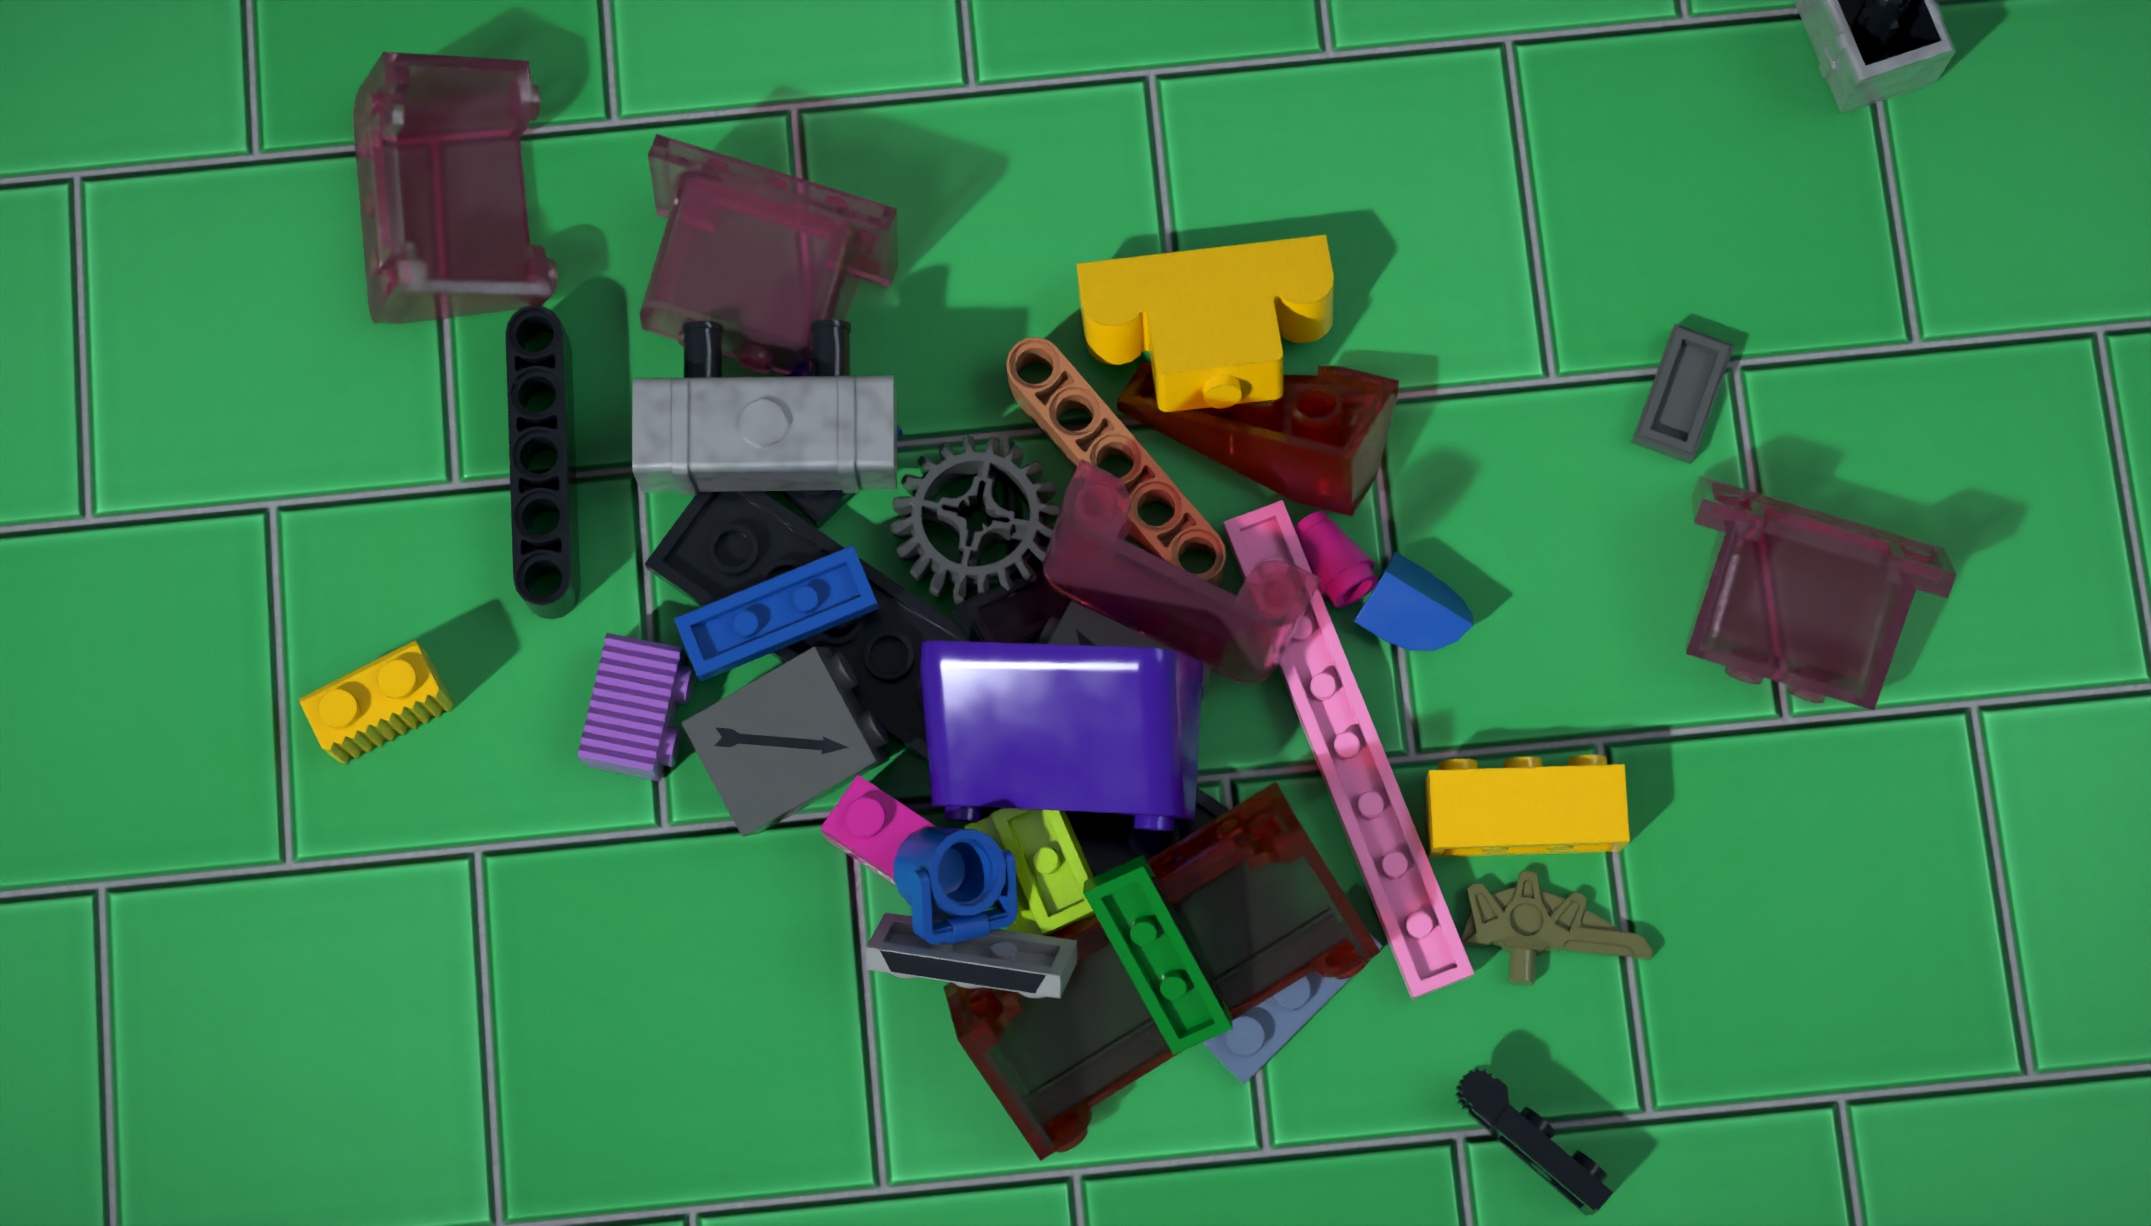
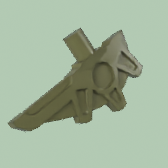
M1520 872L1515 888L1505 889L1492 895L1483 883L1473 884L1466 890L1471 916L1465 925L1461 942L1464 946L1481 948L1493 945L1501 947L1504 952H1510L1508 982L1511 984L1534 985L1536 955L1547 951H1570L1631 957L1632 959L1650 960L1653 957V950L1643 936L1632 932H1623L1586 910L1587 899L1582 894L1573 891L1567 899L1541 891L1539 889L1537 873Z

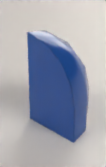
M1396 551L1354 620L1355 623L1384 641L1409 651H1435L1457 642L1474 625L1472 612L1458 594L1433 574Z

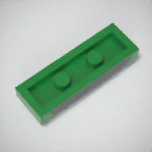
M1139 856L1084 881L1083 894L1173 1055L1232 1030L1233 1016L1145 856Z

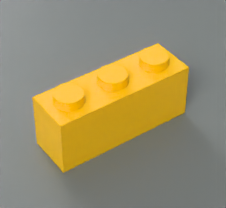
M1603 755L1574 756L1568 758V766L1543 767L1542 759L1538 757H1515L1504 760L1503 768L1478 769V762L1474 759H1451L1439 762V770H1429L1424 780L1428 858L1621 852L1630 842L1625 764L1607 765V757Z

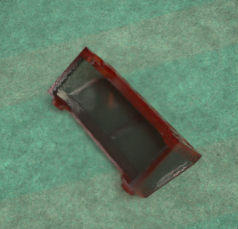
M1277 782L1267 786L1148 860L1152 871L1233 1016V1020L1314 970L1322 978L1335 977L1339 980L1347 979L1359 973L1367 965L1370 958L1381 952ZM1095 914L1050 935H1045L1077 940V964L1060 999L1053 997L1029 998L1021 995L1019 992L986 987L963 988L953 982L943 987L957 1040L1040 1161L1054 1152H1066L1083 1141L1088 1133L1087 1127L1092 1120L1091 1107L1177 1055H1173Z

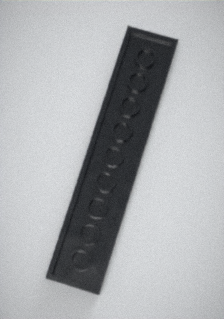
M762 491L698 492L645 562V566L650 572L703 607L845 548ZM859 558L879 609L770 654L785 664L814 646L829 647L833 655L840 652L850 664L857 678L858 686L853 688L852 691L863 712L868 709L873 710L881 721L887 735L928 762L920 674L922 642H970V640L958 624ZM1197 787L1195 820L1174 819V831L1134 829V816L1117 813L1065 811L1094 877L1144 855L1177 916L1243 820L1239 815Z

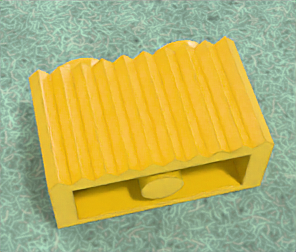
M416 640L299 698V702L321 748L336 761L346 765L350 757L359 759L361 751L370 753L373 745L382 747L384 739L393 741L396 733L405 736L407 727L416 730L419 722L428 724L430 716L439 718L442 710L451 712L453 702L429 654Z

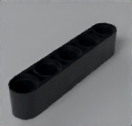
M531 305L523 307L514 313L506 328L513 580L516 591L534 614L541 618L557 619L571 612L578 603L580 596L572 348L570 339L556 314L544 306ZM547 331L553 334V340L544 350L537 352L525 350V343L534 333ZM552 391L556 394L553 404L545 411L537 413L526 410L528 401L537 392ZM554 451L558 454L557 462L549 471L540 474L528 471L530 461L539 452ZM552 511L560 514L557 527L550 533L536 535L530 532L531 523L540 513ZM549 572L562 575L561 586L554 594L547 597L533 595V584L538 577Z

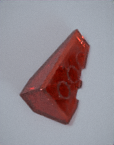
M1142 362L1116 402L1117 410L1294 502L1353 517L1377 477L1399 392V380L1341 366H1318V375H1283V395L1276 400L1235 404L1221 409L1209 407L1163 412L1157 405L1151 362Z

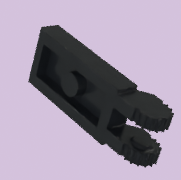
M1477 1068L1474 1072L1470 1070L1468 1075L1462 1077L1463 1080H1460V1086L1456 1087L1458 1092L1455 1095L1459 1100L1457 1104L1462 1105V1110L1467 1109L1470 1117L1586 1216L1589 1214L1593 1215L1599 1211L1613 1192L1603 1184L1608 1175L1597 1163L1579 1150H1576L1572 1156L1567 1154L1551 1140L1556 1133L1554 1128L1532 1109L1525 1107L1519 1113L1509 1105L1507 1086L1498 1078L1493 1079L1492 1073L1488 1074L1485 1069L1479 1071Z

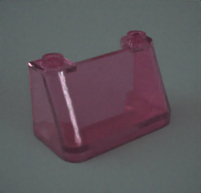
M383 52L359 87L354 102L353 129L368 306L371 319L375 324H407L520 310L531 305L542 306L554 294L557 285L555 260L547 258L545 249L541 245H530L520 136L526 130L529 121L537 119L540 110V91L537 84L531 83L529 61Z
M1081 459L1066 489L1043 561L1044 578L1049 587L1058 595L1070 601L1072 600L1174 650L1202 661L1204 664L1212 667L1211 672L1233 683L1248 686L1259 684L1268 679L1276 670L1321 578L1292 563L1273 560L1266 561L1251 571L1238 596L1125 541L1133 526L1127 520L1130 510L1128 491L1124 484L1114 475Z

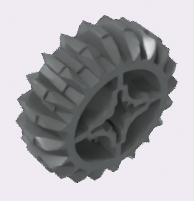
M972 436L964 437L962 443L964 453L958 455L953 454L952 448L947 442H942L938 446L942 462L936 465L925 455L918 458V468L924 478L905 474L901 480L902 487L912 496L895 497L892 503L894 512L906 517L898 519L891 524V531L894 537L908 539L897 548L899 559L901 561L918 559L910 570L911 577L916 582L924 580L935 573L930 584V592L935 597L942 595L950 584L955 585L953 595L954 602L957 605L967 600L969 589L978 590V595L981 593L985 594L987 590L1000 584L1005 589L1011 590L1013 587L1011 579L1019 575L1026 581H1035L1037 576L1029 564L1049 566L1053 561L1052 555L1042 546L1059 545L1061 542V531L1048 525L1061 520L1063 517L1060 505L1046 503L1057 493L1054 482L1043 481L1036 483L1043 473V466L1039 461L1030 462L1021 469L1019 468L1024 454L1023 449L1018 445L1011 448L1004 458L999 456L1000 441L995 437L989 438L985 452H976V445ZM974 478L970 490L965 495L958 498L941 497L939 503L934 502L935 498L948 486L963 479ZM996 480L1012 488L1021 497L1029 511V521L1015 518L1014 511L1001 508L994 502ZM983 498L987 523L990 526L987 527L982 523L983 530L975 531L971 545L967 521L964 517L967 515L972 519L971 512L979 511ZM925 522L939 524L940 531L951 533L960 540L958 563L947 559L932 546L925 534ZM1014 539L1021 541L1018 547L1005 558L992 564L980 566L981 558L990 546L996 544L1012 545Z

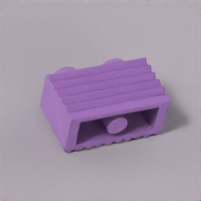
M611 633L606 634L596 681L593 686V694L590 699V707L584 724V732L578 749V758L586 767L660 781L663 766L673 767L675 765L680 748L681 729L673 728L678 703L689 704L696 674L693 667L687 666L688 657L682 647Z

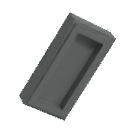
M1674 324L1631 443L1691 464L1734 345Z

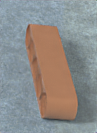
M1039 337L1025 338L1016 343L1009 351L1006 361L1009 391L1014 400L1151 560H1156V566L1176 589L1183 594L1193 597L1204 596L1214 591L1221 583L1226 561L1225 545L1220 536L1053 343ZM1030 363H1041L1050 368L1052 374L1042 383L1031 384L1022 380L1019 377V372ZM1071 409L1083 410L1092 418V422L1080 431L1067 430L1060 425L1058 420L1064 412ZM1116 455L1126 458L1133 466L1132 470L1121 478L1107 477L1098 468L1103 459ZM1159 502L1171 509L1173 517L1169 522L1161 526H1152L1141 520L1138 513L1143 506ZM1199 549L1211 556L1214 565L1204 573L1193 574L1181 566L1179 559L1185 552Z

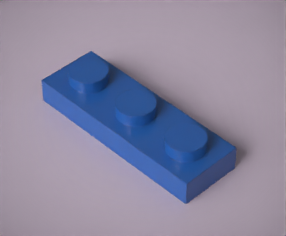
M852 545L676 617L674 621L699 681L702 682L877 610L879 607L855 548Z

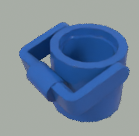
M923 827L910 833L899 846L894 859V881L899 894L911 906L912 927L918 937L931 944L942 942L955 944L987 936L989 931L1007 927L1015 921L1018 912L1015 859L1010 850L1001 851V848L991 836L976 829ZM997 900L996 909L985 911L989 909ZM932 912L957 915L945 918L942 922L932 924Z

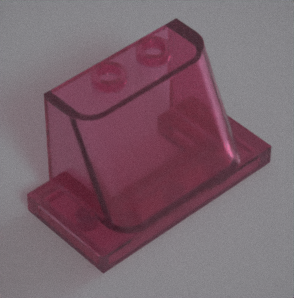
M656 134L648 153L657 215L668 219L640 310L642 329L675 339L684 347V334L682 332V325L684 323L692 321L718 322L723 325L722 354L737 359L747 369L759 373H769L773 370L790 376H812V332L810 324L814 321L828 319L844 321L860 279L890 288L898 268L897 208Z
M1699 476L1691 498L1694 523L1718 530L1685 645L1686 654L1726 666L1725 673L1743 682L1762 684L1763 678L1787 684V692L1806 701L1824 703L1827 696L1875 710L1915 591L1920 590L1947 599L1949 597L1956 572L1945 549Z

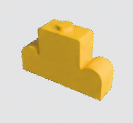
M1326 235L1076 263L1084 339L1089 354L1102 363L1121 365L1132 362L1141 355V352L1148 351L1151 358L1157 405L1163 412L1209 407L1221 409L1235 404L1281 398L1283 395V349L1280 336L1294 343H1309L1317 341L1328 334L1333 325L1334 274Z

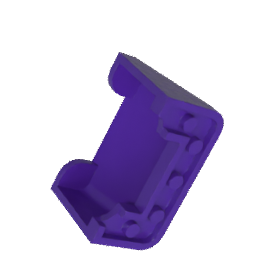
M968 641L922 642L920 674L932 806L945 808V820L978 822L984 819V810H997V808L1117 813L1134 816V829L1174 831V819L1195 820L1203 679L1202 661L1179 651L1150 647Z

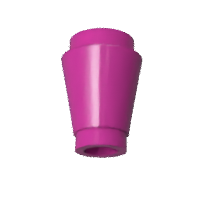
M1317 511L1306 516L1294 527L1323 599H1330L1336 608H1342L1360 600L1375 587L1378 578L1372 571L1375 566L1374 561L1333 520L1329 519L1325 511Z

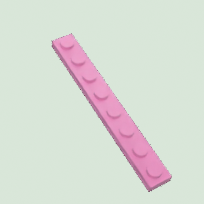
M1283 500L1224 521V533L1411 1000L1473 977L1474 971Z

